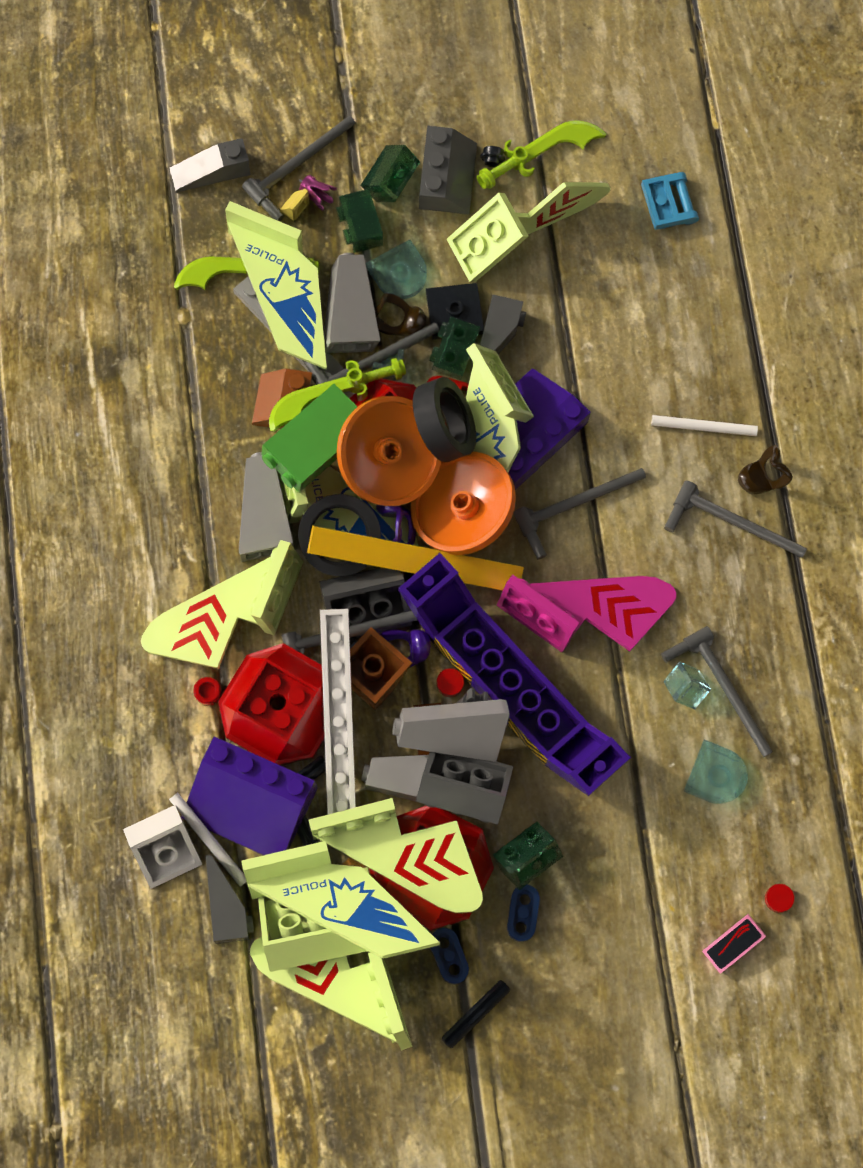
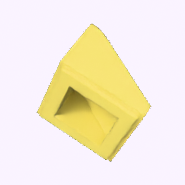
M303 189L294 192L280 208V212L291 220H296L309 205L308 190Z

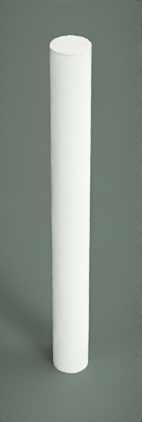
M652 415L651 426L757 436L758 426L667 416Z
M176 793L169 799L171 803L176 806L179 813L239 887L245 884L247 881L244 873L180 794Z

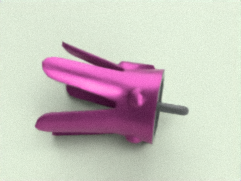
M311 175L306 176L303 180L299 179L301 182L299 190H308L309 199L322 211L324 208L321 205V199L328 203H333V198L324 191L337 190L336 187L319 182Z

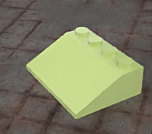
M368 867L363 868L369 874ZM267 896L258 898L263 948L270 972L368 952Z

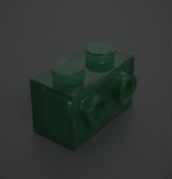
M386 145L360 186L376 202H396L420 161L406 145Z
M366 189L339 196V206L336 207V213L339 222L344 221L346 227L343 230L346 245L351 244L353 253L383 246V232L370 190Z
M451 316L448 323L443 322L438 337L442 338L440 347L434 346L429 359L430 362L434 363L432 370L461 380L470 357L466 349L475 343L480 327Z
M537 821L493 854L501 872L518 890H521L564 857L556 840Z

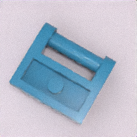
M685 172L642 180V190L655 230L681 224L690 225L699 221L698 213L693 209L686 186L687 177ZM671 185L677 188L683 213H678Z

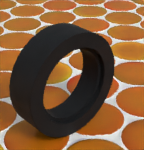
M440 377L418 386L413 395L414 417L419 433L429 451L442 462H450L471 454L476 446V427L469 404L459 387L447 377ZM441 409H442V411H443V413H444V415H445V418H446V420H447L449 430H448V428H447V426H446V424H445V422H444V419H443V416H442V413H441Z
M345 494L329 495L313 503L303 515L298 532L300 548L307 561L320 572L331 576L352 575L368 565L351 561L333 562L323 556L307 553L312 525L314 526L316 520L324 512L334 508H345L356 513L365 525L366 536L381 539L380 525L373 510L362 500Z

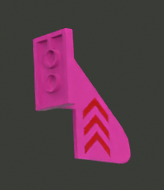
M512 575L506 582L496 606L560 652L566 649L573 635L585 620L630 652L672 606L676 599V591L671 584L656 577L647 576L529 584L527 581Z

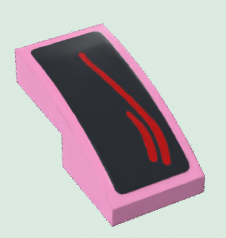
M747 914L702 952L721 974L763 940L766 935L752 917Z

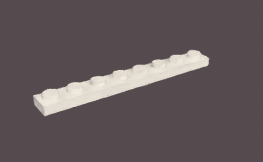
M348 609L320 610L327 815L356 807Z

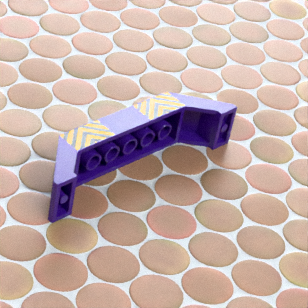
M441 553L398 588L415 617L429 635L434 646L462 674L467 682L475 688L479 695L486 691L488 692V700L502 699L507 701L509 709L507 725L550 770L589 796L631 758L612 737H608L588 723L478 605L458 575V571Z

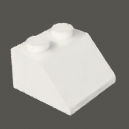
M175 805L123 829L129 846L150 889L202 865Z

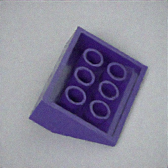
M533 368L515 383L534 416L526 423L516 420L521 449L508 472L513 480L515 490L588 423L591 414L570 392Z
M214 736L201 761L186 803L210 832L261 855H268L289 850L318 786L310 778Z

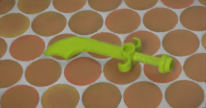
M574 120L556 126L524 147L518 146L513 151L508 149L511 146V140H508L503 150L504 155L509 159L491 171L487 168L480 170L479 175H477V181L483 189H491L496 185L495 179L511 169L519 170V173L524 177H530L534 173L535 168L525 169V164L553 146L568 142L584 149L590 141L597 138H605L607 134L592 123Z
M203 257L192 261L181 270L176 278L174 288L179 290L186 286H196L205 290L209 280L217 274L227 272L247 273L241 258ZM308 258L318 268L319 276V261H314V258Z
M391 359V366L389 365L366 373H362L356 361H347L346 369L349 371L346 377L296 390L281 398L271 411L269 418L270 431L275 432L281 426L289 423L308 404L313 402L333 384L343 393L347 391L357 393L358 401L366 399L368 392L365 383L395 375L396 380L402 379L403 375H406L403 360Z

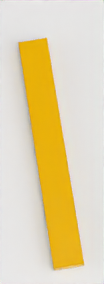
M313 525L307 550L309 554L414 574L441 553L458 571V575L463 583L502 591L512 575L522 579L524 567L467 555H452L436 549Z

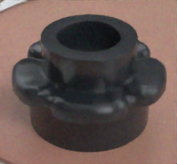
M486 146L480 158L486 166L497 167L505 161V156H503L504 150L497 146Z

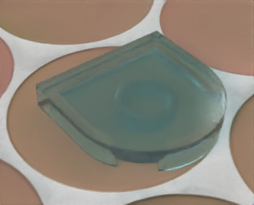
M411 240L366 263L367 270L383 293L389 292L402 299H408L417 295L426 283V264Z
M704 739L683 791L714 804L733 801L746 787L748 780L746 765L735 752Z

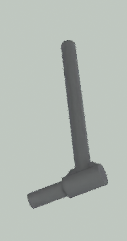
M348 116L264 180L260 181L259 179L249 178L244 182L242 188L273 219L281 221L284 215L269 200V188L355 125L354 119Z
M433 323L358 362L360 370L363 372L439 332L437 324ZM302 360L309 372H312V380L315 385L346 377L349 371L344 369L332 376L331 373L321 371L318 366Z
M643 468L539 511L533 512L532 509L521 507L515 510L513 514L523 536L527 537L537 560L546 557L547 554L536 533L539 526L538 522L646 478V474Z
M684 481L673 504L674 508L664 527L665 530L673 533L683 512L691 509L694 505L803 558L807 548L699 497L698 486L691 481Z
M411 610L349 626V638L365 634L370 627L377 631L417 621V618ZM294 631L281 635L284 644L302 654L305 653L307 648L321 645V634L302 638L301 635Z
M708 626L683 639V642L662 652L661 656L665 663L687 651L700 652L763 758L773 752L709 647L712 645L714 635Z

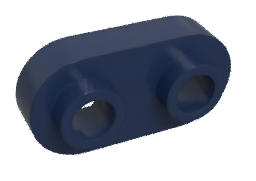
M520 885L515 888L511 895L507 932L510 938L517 942L528 941L536 930L540 896L538 891L531 885ZM527 895L530 898V903L523 905L520 902V896ZM523 923L526 926V931L524 933L517 932L516 924Z
M437 929L432 935L438 941L442 938L449 941L447 948H441L439 945L430 947L441 977L449 984H460L466 979L469 966L458 937L451 929ZM451 965L458 966L459 974L451 975L449 967Z

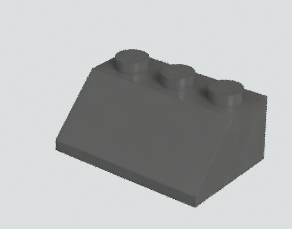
M427 126L419 193V209L470 214L477 150L476 142L453 128Z
M381 567L348 576L319 581L325 610L348 609L349 626L410 611L408 604L398 590L405 583L402 571ZM412 622L377 630L376 632L381 633L412 626ZM364 634L358 635V636H354V637H352V638H359V637H362Z
M430 752L422 775L416 802L423 803L428 807L448 810L457 815L473 817L482 822L498 824L513 766L499 762Z

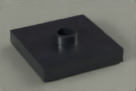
M477 283L426 288L425 293L430 325L436 323L439 328V332L432 336V340L483 334L484 326Z

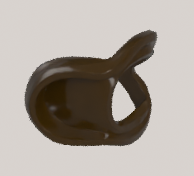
M389 292L382 295L380 304L375 309L378 331L386 335L410 336L421 330L426 323V315L421 308L417 306L410 307L402 298ZM385 302L395 304L404 311V320L400 325L390 326L378 317Z
M777 445L767 448L758 461L746 465L740 471L738 483L744 491L750 494H761L770 490L784 488L792 481L793 476L789 468L779 462L781 455ZM769 458H771L772 466L783 473L776 481L770 480L766 473L765 467Z

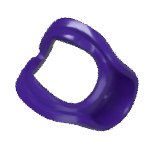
M376 505V510L381 516L396 518V537L392 541H401L402 518H407L409 534L408 543L405 544L414 545L416 530L412 523L411 511L400 505Z
M390 630L380 634L387 641L395 639L408 641L410 645L408 659L412 662L410 667L425 661L429 656L431 640L429 635L423 630H411L410 632Z

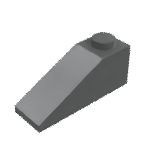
M243 138L216 144L170 167L175 191L181 192L250 175L249 160Z
M492 295L480 343L481 346L494 350L499 355L516 336L518 326L523 327L526 312L522 311L523 301Z
M207 855L206 866L214 943L221 944L250 940L249 933L254 932L253 916H247L245 907L211 855Z

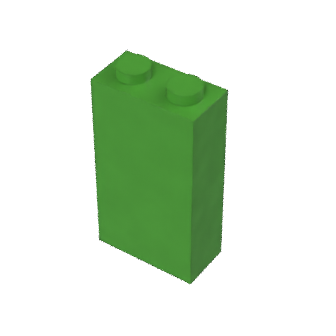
M335 384L331 385L263 444L262 460L270 469L275 468L281 474L282 481L289 488L292 489L294 487L298 492H301L337 460V442L341 428L357 406Z

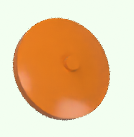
M381 396L362 403L348 416L338 437L337 461L343 479L356 495L373 504L399 506L417 499L431 486L441 465V461L425 445L415 421L413 401L407 398Z
M472 452L450 462L441 461L438 474L431 486L420 497L411 501L413 526L418 535L433 549L452 555H466L477 552L494 542L508 526L516 502L513 480L496 459L484 453Z

